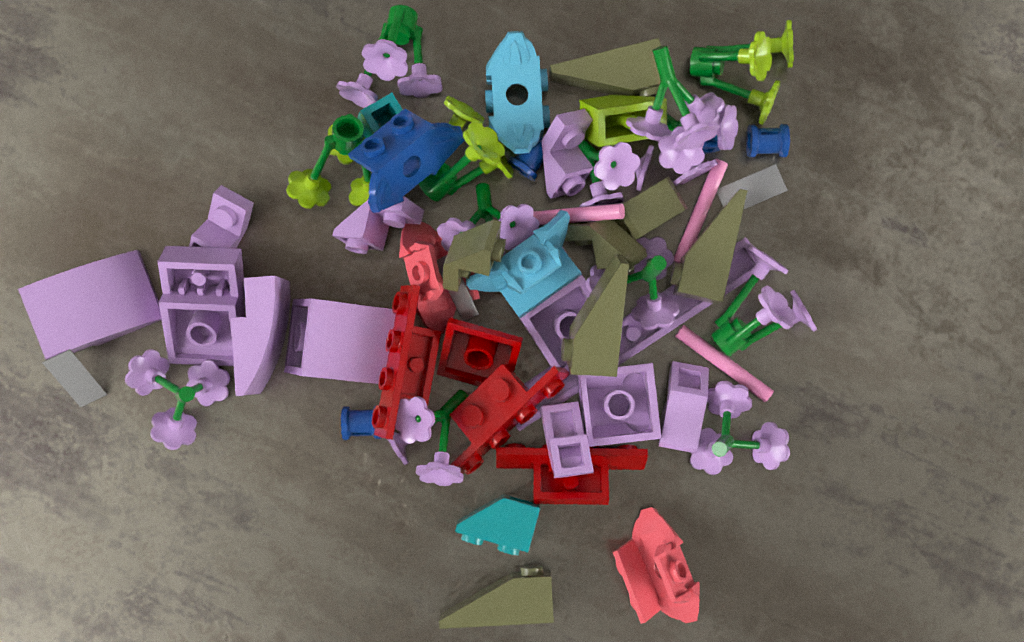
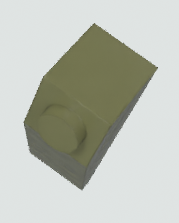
M656 38L550 65V82L610 95L656 97L661 80L652 50L661 46L660 40Z
M739 189L683 255L680 263L674 262L669 284L675 285L673 295L713 304L723 302L748 190Z
M614 255L570 325L569 338H563L561 360L567 361L571 375L617 377L629 263L623 255Z
M542 565L521 566L519 572L510 573L442 612L439 619V629L554 623L550 570H543Z

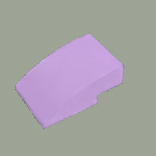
M165 246L157 262L163 292L159 300V307L169 364L201 365L206 360H213L218 366H234L231 318L245 317L244 273L241 249Z
M583 275L577 277L522 318H519L551 368L553 366L562 367L570 372L567 361L561 360V346L563 338H569L570 325L590 295Z
M139 250L79 266L18 289L46 360L69 349L76 353L90 346H99L162 320L159 300Z
M275 275L244 278L246 317L231 318L236 396L261 394L271 378L282 351L289 321L290 281Z

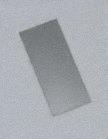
M775 164L719 188L717 194L724 207L739 189L748 190L744 209L788 190Z
M446 256L437 260L442 278ZM462 278L458 292L448 291L462 321L478 316L479 313Z
M70 349L42 362L80 407L107 395Z

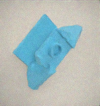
M523 31L507 32L505 38L497 46L486 65L487 84L492 85V90H485L486 113L494 112V116H488L489 127L495 131L498 140L512 150L514 154L530 153L532 147H535L539 142L540 137L543 138L544 128L550 127L549 105L542 106V91H548L547 69H540V56L536 55L533 43L525 37ZM519 84L527 89L528 99L522 105H513L507 100L506 92L512 85Z
M560 210L550 222L534 230L532 236L506 253L501 262L494 261L489 276L476 273L471 275L469 279L466 278L467 287L470 290L483 292H501L518 317L522 318L582 275L581 271L562 248L570 220L568 212Z

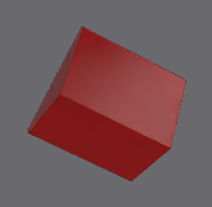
M449 317L437 375L480 386L502 364H507L513 371L515 370L523 338Z

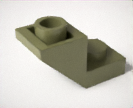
M668 176L623 204L625 208L624 218L614 219L613 221L637 240L685 211L688 207Z
M491 220L454 235L443 265V289L458 292L462 278L469 279L471 272L486 276L490 275L494 261L501 262L505 250L506 239L500 238L501 221Z
M613 220L568 224L564 241H574V244L577 246L593 244L597 269H606L614 255L618 254L625 257L629 263L628 272L635 269L634 266L647 257L646 249Z

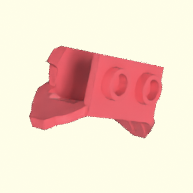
M421 222V224H405L401 232L399 258H404L410 285L421 286L416 311L427 329L444 333L449 317L453 318L456 311V306L449 291L443 289V278L437 264V260L446 256L448 251L441 244L442 238L430 225ZM467 287L473 301L480 299L478 290H470Z
M653 507L640 511L639 518L633 527L632 539L613 551L616 568L623 577L629 593L630 604L636 611L641 624L646 623L660 610L669 617L681 620L684 623L698 621L700 604V583L694 582L680 545L684 542Z

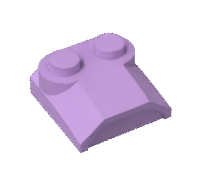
M653 363L618 367L617 377L577 375L581 418L584 434H587L589 447L662 439Z

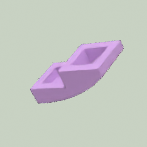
M579 402L541 406L542 424L554 478L593 473L587 434H584Z

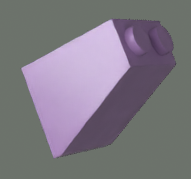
M293 299L284 372L306 377L379 384V376L382 368L387 365L389 354L385 347L386 338L390 329L394 327L396 314L393 313L392 309L319 299Z

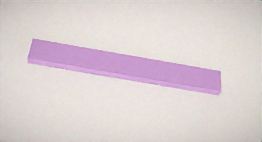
M746 237L735 245L725 295L749 280L752 275L750 271L757 263L756 257L748 248L751 244ZM672 285L662 292L669 296L670 301H674L679 305V313L674 316V323L670 327L661 328L658 326L656 329L646 330L641 327L640 322L632 319L631 313L623 318L618 366L713 303L673 295L675 285ZM551 366L525 382L524 385L530 389L551 369ZM570 374L564 379L563 383L565 386L550 399L545 397L536 406L537 413L522 425L518 423L516 425L517 429L521 431L541 417V406L562 404L579 392L577 375Z

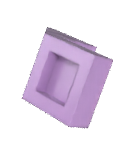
M585 109L556 115L542 139L546 191L550 199L563 195L573 196L580 192L586 184V178L593 169L591 163L578 147L584 140L585 132L593 121Z
M221 185L213 193L208 219L191 235L189 247L236 249L247 230L254 203Z
M403 196V202L381 212L372 213L367 200L334 228L332 236L345 243V249L354 253L367 254L368 250L383 251L389 226L404 228L405 224H421L424 210Z
M672 361L669 369L667 401L660 419L662 439H659V447L696 453L708 399L709 368Z

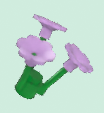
M394 5L390 8L387 22L383 24L379 40L375 44H366L363 47L362 56L365 58L363 62L364 73L359 74L356 83L338 81L336 88L340 90L339 94L343 98L353 101V103L363 108L378 101V96L369 90L373 82L372 74H377L380 79L390 81L395 76L402 77L406 75L408 71L406 63L407 53L403 48L397 47L396 44L405 45L409 43V40H413L414 65L411 67L412 74L409 77L398 79L399 93L404 96L413 95L418 98L428 97L431 93L442 91L441 77L438 75H427L426 65L423 64L421 47L423 28L417 26L418 14L413 8L406 5Z
M752 244L748 248L753 252L757 263L750 271L752 275L726 312L715 321L719 328L712 333L716 344L729 356H732L739 349L744 351L752 343L782 327L789 329L798 322L806 324L813 332L817 330L810 314L795 290L790 291L793 299V308L791 309L788 307L785 297L767 285L761 289V293L758 295V299L764 308L756 313L755 319L748 324H745L738 317L733 321L731 320L759 279L763 280L770 270L781 271L784 274H787L789 271L782 264ZM773 321V323H771L770 325L758 330L753 334L751 333V331H753L761 324L767 325L769 322Z

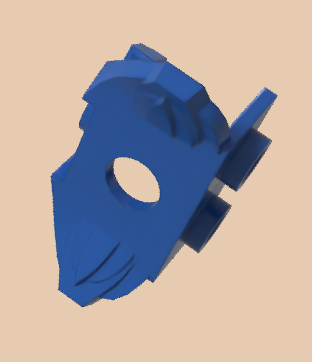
M407 109L393 116L389 122L370 137L364 139L359 146L348 154L350 159L372 172L368 204L372 213L381 212L403 202V196L430 174L436 175L444 162L465 140L461 126H452L449 123L431 124Z

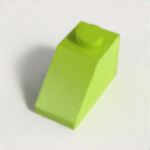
M608 95L579 100L580 110L585 109L593 119L585 132V139L598 147L615 145L619 142L627 143L649 139L646 136H640L631 132V127L626 125V120L630 117H645L648 107L653 106L655 97ZM664 98L661 105L663 114L660 122L667 125V99Z

